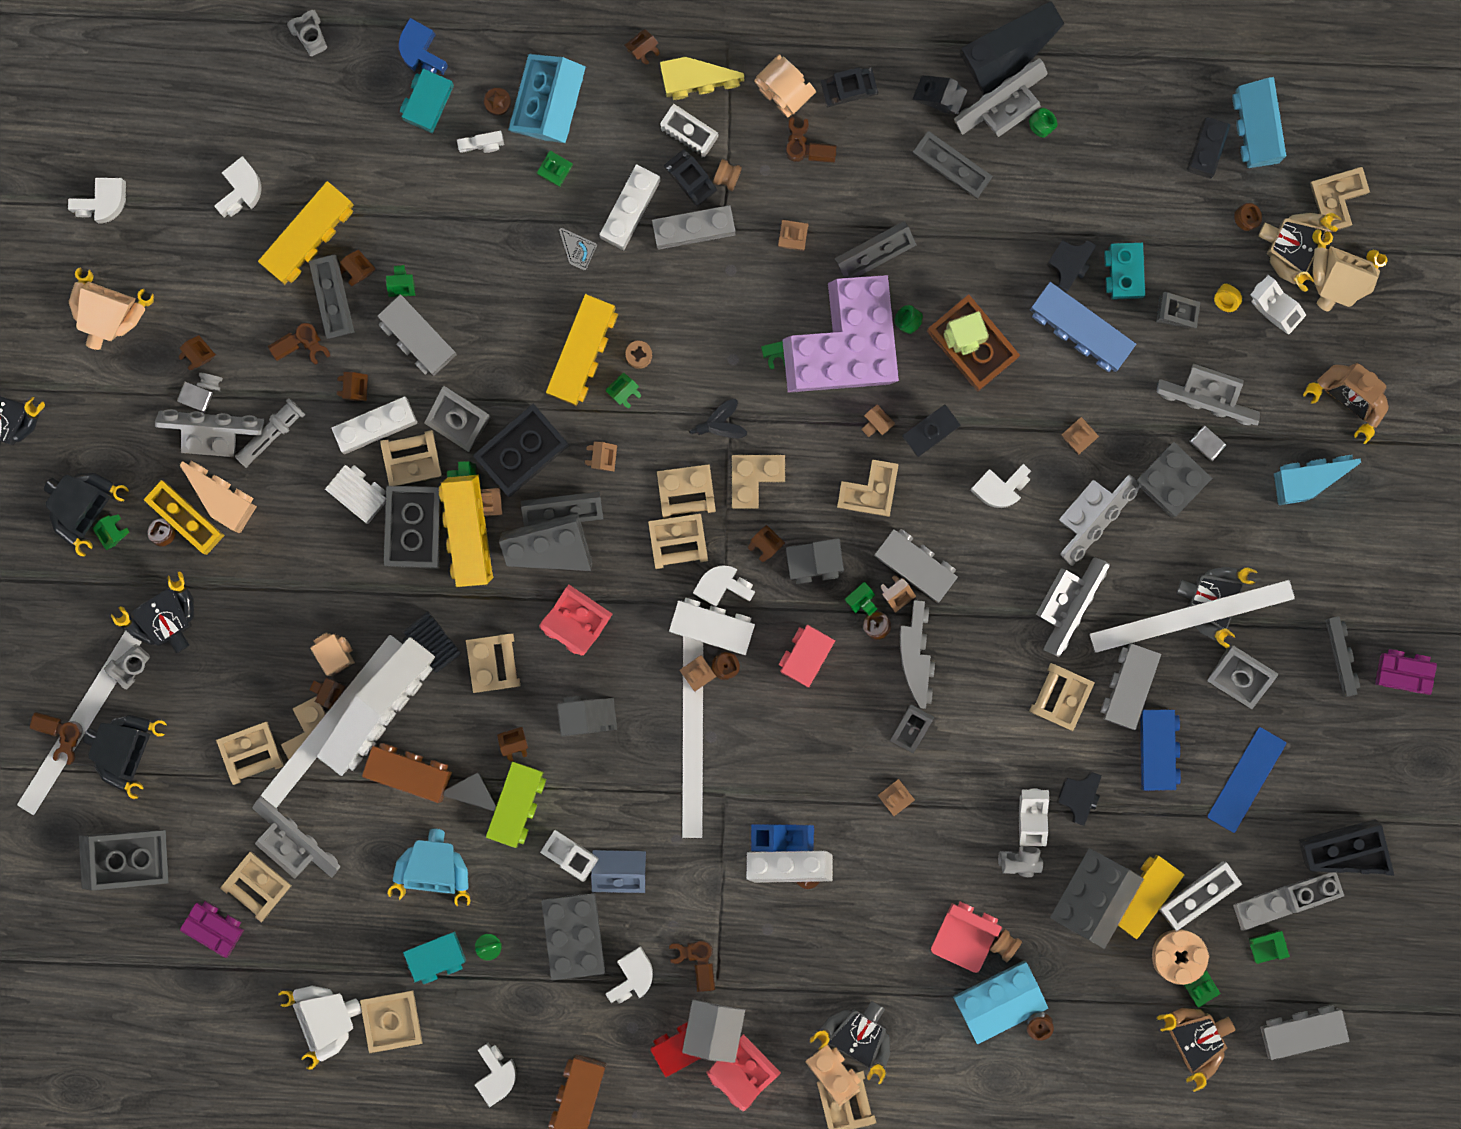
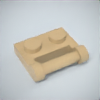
M433 430L425 431L424 435L390 442L388 439L380 441L389 486H401L442 477ZM427 445L428 452L392 459L391 452Z
M710 465L657 471L663 519L671 518V515L707 510L708 513L716 512ZM705 493L706 500L669 505L668 497Z
M701 514L648 521L655 569L663 568V565L695 560H700V562L708 561ZM697 542L698 545L697 550L661 555L660 547Z
M514 634L466 640L473 693L521 686L520 678L517 679L512 646V642H515ZM495 644H502L506 680L499 681Z
M1050 663L1048 667L1049 674L1035 705H1031L1029 712L1073 731L1095 682ZM1059 676H1061L1066 681L1052 712L1045 710V707Z
M268 722L216 740L233 785L241 783V779L274 767L275 769L284 767ZM268 750L270 758L236 769L234 762Z
M249 852L220 889L226 894L229 892L256 914V919L262 922L292 885L254 853ZM240 878L268 902L264 906L260 905L235 883Z
M863 1070L855 1072L861 1080L857 1084L861 1091L856 1094L861 1118L853 1119L849 1100L839 1107L820 1081L817 1082L828 1129H856L876 1123L875 1115L871 1114L863 1079H865Z

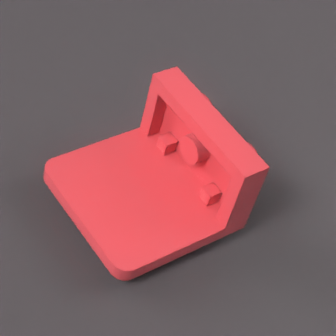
M568 585L539 627L548 637L557 639L566 645L570 652L584 655L599 637L613 614L571 585Z
M959 902L958 906L951 903L933 942L931 951L935 955L974 973L979 972L995 936L998 937L1002 927L997 924L999 919L986 913L982 917L972 913L973 907L963 902Z
M743 1034L739 1040L735 1063L716 1061L707 1072V1075L712 1084L720 1088L735 1107L745 1111L760 1092L775 1080L781 1072Z

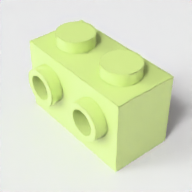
M980 312L949 322L944 333L948 348L953 347L955 353L962 351L963 355L978 350L979 344L986 342L989 337Z

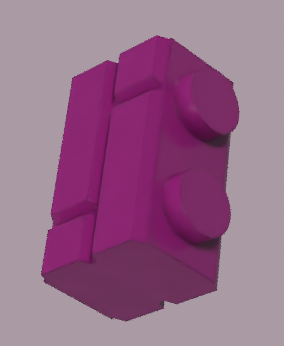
M1389 649L1388 654L1381 653L1375 685L1431 695L1437 663L1430 662L1431 657L1415 654L1414 659L1404 657L1405 652Z
M204 901L203 904L200 902L196 903L180 931L227 958L245 930L240 927L242 922L229 914L226 918L218 914L219 908L208 901Z

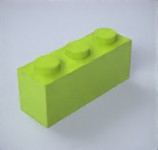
M512 762L486 838L517 848L519 843L524 844L529 829L524 828L528 818L533 819L538 805L533 803L536 793L542 794L547 780L542 778L544 772Z

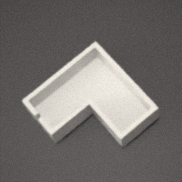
M409 637L357 694L317 757L341 776L348 769L353 771L363 759L360 755L367 756L372 746L376 745L374 740L377 741L384 733L386 728L383 725L387 726L396 715L394 710L400 711L409 700L407 695L414 696L420 689L422 683L419 680L424 681L433 668L429 665L435 656Z

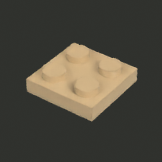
M413 990L360 1000L369 1053L423 1043Z

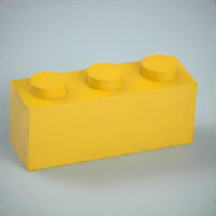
M161 480L144 499L147 504L203 554L207 555L225 536L165 481Z
M1156 855L1154 858L1148 857L1142 865L1141 870L1144 872L1140 877L1144 880L1118 924L1120 928L1135 939H1138L1184 876L1182 872L1159 855Z

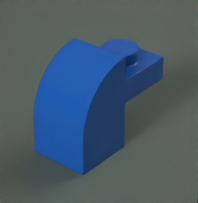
M410 18L399 39V50L404 62L414 72L419 63L423 64L421 66L422 69L435 74L438 72L443 75L448 67L446 61L427 52L435 36L434 31Z
M752 824L751 851H814V825Z

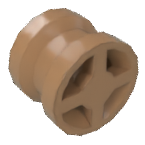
M722 159L713 184L725 185L728 190L733 191L742 166H732L727 160Z
M643 341L630 343L626 349L628 364L636 369L647 367L652 360L650 346Z
M1004 929L989 950L993 953H999L1002 956V960L1007 963L1018 950L1022 941L1019 938L1014 939L1010 936V932Z

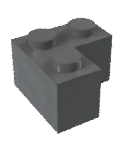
M839 539L786 547L790 580L796 579V584L812 582L811 577L822 576L823 580L837 579L839 573L844 571Z

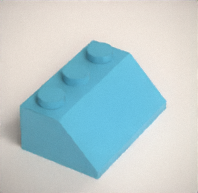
M528 54L509 131L546 141L566 143L580 86L583 81L585 66L564 57Z
M1274 77L1241 85L1236 89V94L1232 95L1234 109H1239L1240 120H1237V131L1239 136L1243 135L1244 146H1241L1242 161L1247 162L1248 168L1279 164L1286 157Z
M1022 961L953 996L977 1044L1027 1020L1035 1013H1041L1049 1009L1026 961Z

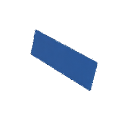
M1259 727L1207 817L1235 833L1283 751L1286 742Z

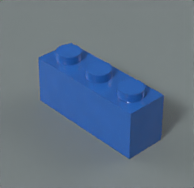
M1142 710L1141 790H1176V785L1181 782L1180 768L1176 769V758H1180V742H1175V731L1180 730L1179 715H1175V710Z

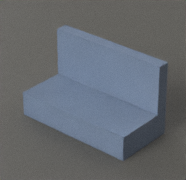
M593 850L592 854L599 859L591 871L592 892L645 893L646 851Z

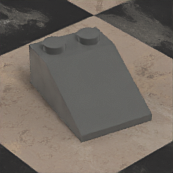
M166 830L79 835L82 889L92 891L168 883Z

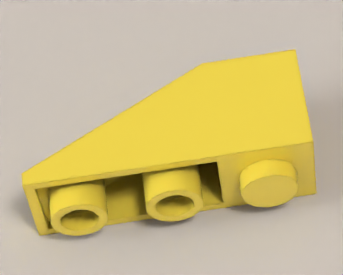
M688 57L660 62L666 96H672L673 100L686 98L688 93L698 91L699 94L714 92L715 87L724 86L725 89L736 88L740 86V82H744V73Z

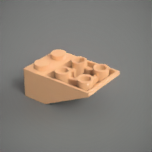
M193 461L189 465L181 462L180 466L209 515L231 530L241 533L257 507L251 503L254 498L239 489H236L235 492L229 490L231 484L216 475H213L212 478L206 476L208 470Z

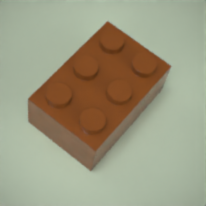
M969 294L927 329V333L977 392L1020 357L1016 349ZM980 312L989 336L986 342L979 344L978 350L965 355L962 354V351L955 353L953 347L948 348L944 337L948 323Z
M380 743V746H372L362 777L436 803L443 801L444 791L447 789L452 772L447 770L448 765L435 760H431L430 764L422 762L423 756L412 752H405V755L396 753L398 748L386 743Z
M577 1054L573 1060L569 1059L567 1061L563 1077L568 1078L566 1086L561 1085L556 1099V1103L560 1104L559 1111H553L548 1129H588L607 1063Z

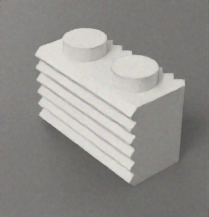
M675 104L671 106L660 123L662 131H666V134H670V137L679 140V143H683L684 146L688 145V149L692 148V151H696L697 155L701 154V157L707 155L718 138V132Z
M345 465L325 490L366 524H369L386 503V498L384 497L386 491L375 482L372 485L368 484L363 479L366 474L355 465L351 469Z

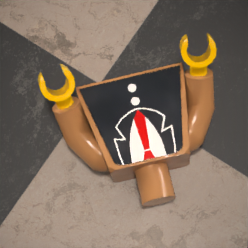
M1358 363L1351 366L1333 365L1317 380L1318 383H1310L1307 386L1303 396H1306L1307 393H1313L1315 396L1311 403L1314 404L1319 400L1324 388L1331 396L1363 421L1367 422L1354 434L1356 438L1360 433H1364L1367 439L1363 444H1366L1375 434L1374 427L1379 425L1388 411L1389 406L1384 395L1387 386L1377 378L1375 373L1369 372Z
M1181 1008L1170 1014L1159 1015L1157 1020L1164 1019L1166 1022L1165 1027L1160 1030H1169L1189 1072L1193 1074L1187 1077L1186 1082L1196 1081L1197 1086L1193 1089L1194 1092L1204 1088L1206 1081L1216 1072L1224 1059V1051L1227 1049V1046L1222 1037L1236 1031L1230 1018L1226 1017L1214 1023L1210 1014H1205L1200 1009Z

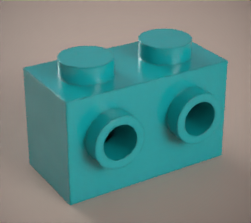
M425 69L422 70L421 74L417 73L411 84V88L414 89L410 99L406 97L400 108V112L403 113V121L433 134L454 87L453 82Z
M1143 243L1111 244L1109 251L1104 253L1105 267H1110V277H1106L1105 280L1106 293H1111V300L1143 298L1145 296Z
M455 931L403 952L414 981L421 980L423 985L438 979L437 973L446 970L449 975L463 969L461 964L466 962Z

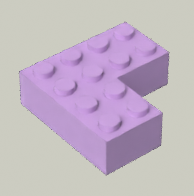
M888 275L843 278L828 283L833 333L794 335L783 339L788 392L889 385L899 381Z

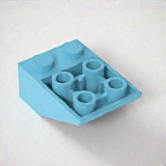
M1352 455L1332 459L1333 463H1327L1326 459H1320L1306 463L1307 467L1300 468V463L1287 464L1280 467V471L1274 474L1278 505L1304 502L1312 499L1360 464L1361 459L1353 460Z

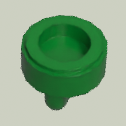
M1039 108L1029 118L1031 130L1041 138L1046 137L1057 128L1058 123L1055 115L1046 108Z
M905 305L900 308L895 316V326L907 334L915 332L923 321V314L911 305Z
M493 934L480 936L475 944L477 955L486 961L497 958L502 950L500 939Z

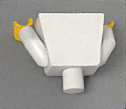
M316 986L296 989L294 992L281 991L278 996L284 994L289 996L288 1003L281 1004V1006L288 1007L293 1005L310 1051L301 1059L303 1060L306 1057L313 1059L314 1063L309 1065L307 1069L311 1070L319 1061H324L337 1054L349 1038L348 1032L353 1029L350 1018L362 1013L361 1006L356 998L344 1003L340 993L333 994L330 989Z

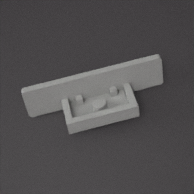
M1039 58L1027 64L1023 70L1012 78L1006 79L999 87L983 95L971 107L962 110L954 118L959 132L963 135L984 120L996 136L999 137L1041 107L1039 101L1028 88L1048 74L1043 61Z
M1193 364L1185 387L1159 379L1157 384V393L1164 399L1170 401L1177 399L1186 402V405L1191 408H1204L1219 417L1229 416L1247 426L1251 424L1258 425L1260 420L1259 411L1236 404L1244 382L1242 379Z
M167 409L158 412L155 427L181 429V453L234 457L236 452V434L261 435L264 419L251 415L234 417L225 413L208 415L199 411L182 413L173 409Z
M1129 474L1113 493H1110L1093 480L1061 516L1059 521L1076 534L1060 554L1069 565L1073 566L1076 561L1083 558L1089 546L1101 537L1103 530L1111 521H1114L1119 516L1120 511L1128 501L1135 498L1140 486L1133 476Z
M1094 557L1082 579L1065 569H1060L1036 613L1040 618L1056 626L1044 647L1046 652L1059 657L1067 648L1074 629L1079 626L1085 609L1093 601L1096 589L1107 575V569L1110 565L1108 562Z
M262 797L257 799L252 807L253 810L271 826L256 841L255 845L294 879L311 861L331 878L337 873L340 865L332 854L325 853L317 846L318 844L314 838L303 834L292 819L285 818L267 800Z

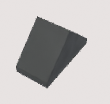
M1163 292L1159 297L1156 323L1197 328L1201 302Z
M910 704L890 741L914 754L934 717Z
M479 772L446 789L443 794L445 797L493 811L497 807Z

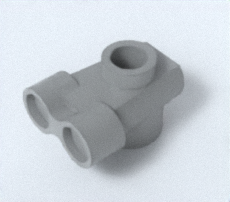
M310 10L303 14V16L294 18L287 23L293 36L297 35L310 56H314L327 49L326 42L318 25L321 21L315 10Z
M135 644L116 661L111 660L104 667V671L127 690L135 682V675L143 671L145 663L150 656L138 644ZM131 657L139 658L135 662L129 660Z
M1020 846L1018 854L1004 851L999 852L998 864L1002 866V873H1018L1023 877H1033L1034 873L1042 872L1043 861L1040 857V849L1035 846Z

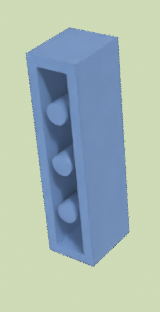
M1051 282L1030 309L1034 313L1032 317L1044 326L1046 323L1055 328L1053 332L1064 341H1067L1069 338L1077 344L1075 349L1087 357L1089 354L1098 359L1097 365L1107 372H1110L1111 369L1116 372L1136 346V343Z

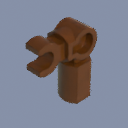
M790 118L789 130L792 135L788 137L787 157L794 162L809 158V161L835 163L836 145L821 143L806 145V137L803 135L808 130V119H804L802 128L794 127V118Z
M309 323L299 325L295 334L288 333L267 346L276 361L299 349L298 344L302 343L305 349H310V359L315 365L318 364L315 358L317 351H323L327 358L330 357L328 349L318 343L321 339L316 333L315 328Z
M35 712L32 716L30 729L52 736L60 734L59 743L61 745L60 748L55 750L53 760L58 761L61 753L64 752L68 756L66 764L71 765L75 760L73 747L77 746L78 739L82 736V726L76 721L62 723V720L59 718Z
M709 942L688 943V947H684L679 943L669 945V949L676 948L680 951V957L670 959L671 963H680L685 958H689V961H697L698 965H694L697 992L715 990L713 963H709V958L713 954V948Z

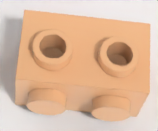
M325 633L314 640L316 645L311 647V650L327 676H333L355 663L349 654L353 649L345 637Z
M826 1045L810 1057L806 1063L840 1107L861 1091L857 1085L861 1080L852 1069L849 1071L845 1069L842 1065L845 1059L835 1047L831 1050Z

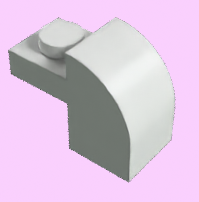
M242 156L222 172L235 189L215 205L223 217L235 215L242 209L241 204L244 201L252 209L257 204L261 195L260 179Z
M95 178V199H68V210L75 213L76 217H91V213H95L94 220L97 223L109 222L116 218L124 207L126 182L122 178Z
M1269 275L1262 282L1258 283L1251 293L1253 298L1252 304L1288 335L1306 316L1299 303L1286 295L1276 280Z
M1023 464L1004 483L989 469L970 491L991 507L1005 508L1011 506L1021 498L1013 490L1017 488L1020 491L1030 481L1027 475L1031 470Z
M718 566L710 569L703 575L693 594L717 607L726 589L749 602L755 591L751 590L753 585L740 577L737 581L733 579L737 572L736 568Z
M1036 788L1022 790L1019 801L1020 846H1046L1048 837L1047 813L1049 790Z
M554 830L540 852L581 881L586 880L599 859L556 830Z
M640 946L617 961L628 979L606 992V996L611 1003L617 1000L620 1004L633 996L630 992L633 989L639 998L648 991L653 978V969L648 957Z
M487 1043L479 1048L478 1052L492 1072L476 1082L475 1086L488 1106L491 1107L511 1091L516 1080V1067L512 1059L502 1064L500 1060L504 1057L496 1045L491 1047Z

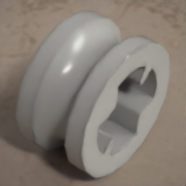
M199 373L201 381L197 382L198 387L220 391L218 383L223 378Z

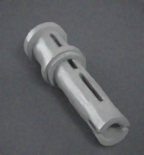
M290 398L286 400L287 404L276 415L272 414L270 416V422L262 429L261 435L253 437L235 455V458L245 468L281 433H288L290 431L289 427L299 417L305 416V413Z

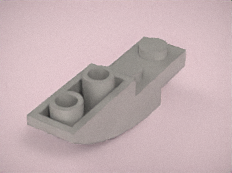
M914 600L911 627L900 626V655L910 692L918 707L926 709V704H931L933 688H928L929 677H934L935 661H930L931 655H920V650L926 649L927 634H922L923 623H928L929 608L924 607L925 601Z
M1329 872L1254 896V898L1234 904L1233 906L1241 930H1247L1286 915L1298 913L1344 896L1337 873Z

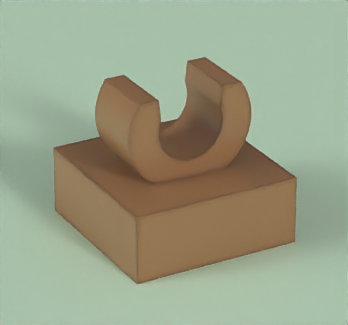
M782 220L778 247L804 251L808 224Z
M877 404L864 415L870 422L861 430L868 437L877 430L883 435L895 423Z
M1082 417L1061 435L1078 455L1099 437Z
M594 442V445L587 446L586 450L593 451L591 461L585 460L586 465L591 466L593 469L614 472L617 445Z
M481 489L484 516L503 515L501 489Z
M893 576L892 579L896 584L889 589L882 584L881 589L884 592L882 595L894 612H897L914 599L916 595L904 578L900 580L897 576Z
M702 655L680 669V672L694 692L716 677Z
M899 779L877 795L893 816L915 801Z

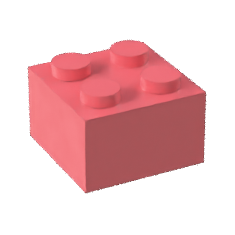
M807 625L805 630L801 627L798 629L792 640L796 644L791 653L786 651L779 665L783 667L781 670L782 674L809 688L835 640Z

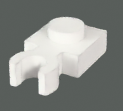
M496 131L475 135V137L458 139L457 143L460 153L474 149H483L486 153L499 150V146L504 145L502 132Z

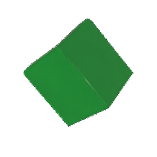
M1281 930L1248 938L1254 961L1257 964L1273 959L1281 960L1290 957L1283 931Z

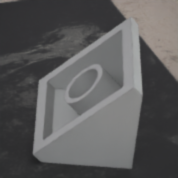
M443 386L424 424L469 452L491 417Z
M1232 645L1226 649L1207 681L1253 709L1277 678L1278 673Z
M693 999L682 1053L707 1060L735 1063L745 1009Z

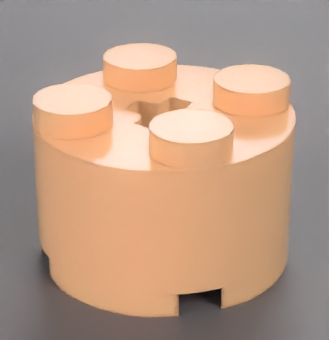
M780 54L754 80L760 88V92L769 101L773 99L778 105L777 108L787 118L791 114L794 115L816 93L810 82L807 85L804 83L805 80L802 73L785 57H781Z
M1187 930L1167 931L1153 945L1152 961L1154 968L1160 976L1172 983L1185 985L1194 982L1202 976L1208 964L1209 954L1206 945L1197 935ZM1176 951L1181 953L1185 951L1183 956L1186 959L1184 962L1178 961L1175 963L1177 957L1174 954Z

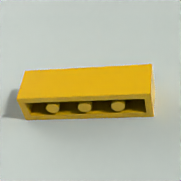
M327 181L258 262L284 285L288 281L292 283L300 275L301 270L299 268L305 261L309 263L319 251L316 248L322 241L327 243L336 232L334 230L335 226L340 221L344 223L353 213L351 208L354 204Z
M585 294L547 388V395L577 406L578 401L584 402L589 389L585 386L588 376L594 377L599 364L594 361L598 352H604L608 342V338L604 336L608 327L613 329L618 314L614 312L616 309L614 305Z
M479 475L448 477L439 487V498L441 502H444L445 507L443 524L445 528H448L449 538H447L446 546L448 553L452 555L453 563L450 565L451 577L455 579L456 587L488 584L493 579Z

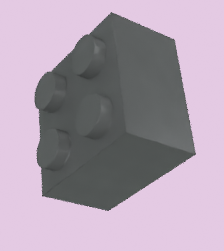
M1172 442L1136 479V482L1171 518H1174L1213 478L1175 442Z

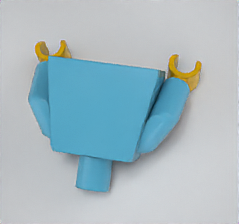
M430 829L428 841L417 840L414 847L408 848L396 862L393 882L395 883L388 890L389 897L393 894V888H397L401 892L400 900L405 896V888L455 894L454 902L456 906H458V897L465 896L467 898V906L470 904V895L466 892L468 889V869L461 855L454 852L453 845L444 843L445 832L443 830Z

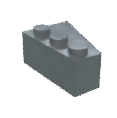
M578 513L501 533L499 542L506 566L591 571L593 561Z
M581 696L563 698V703L558 704L561 736L617 730L614 698L581 701Z

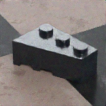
M1376 819L1299 840L1304 864L1310 871L1371 873L1395 876L1383 827Z

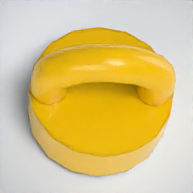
M1223 284L1215 294L1214 301L1219 309L1225 312H1234L1242 302V295L1232 285Z

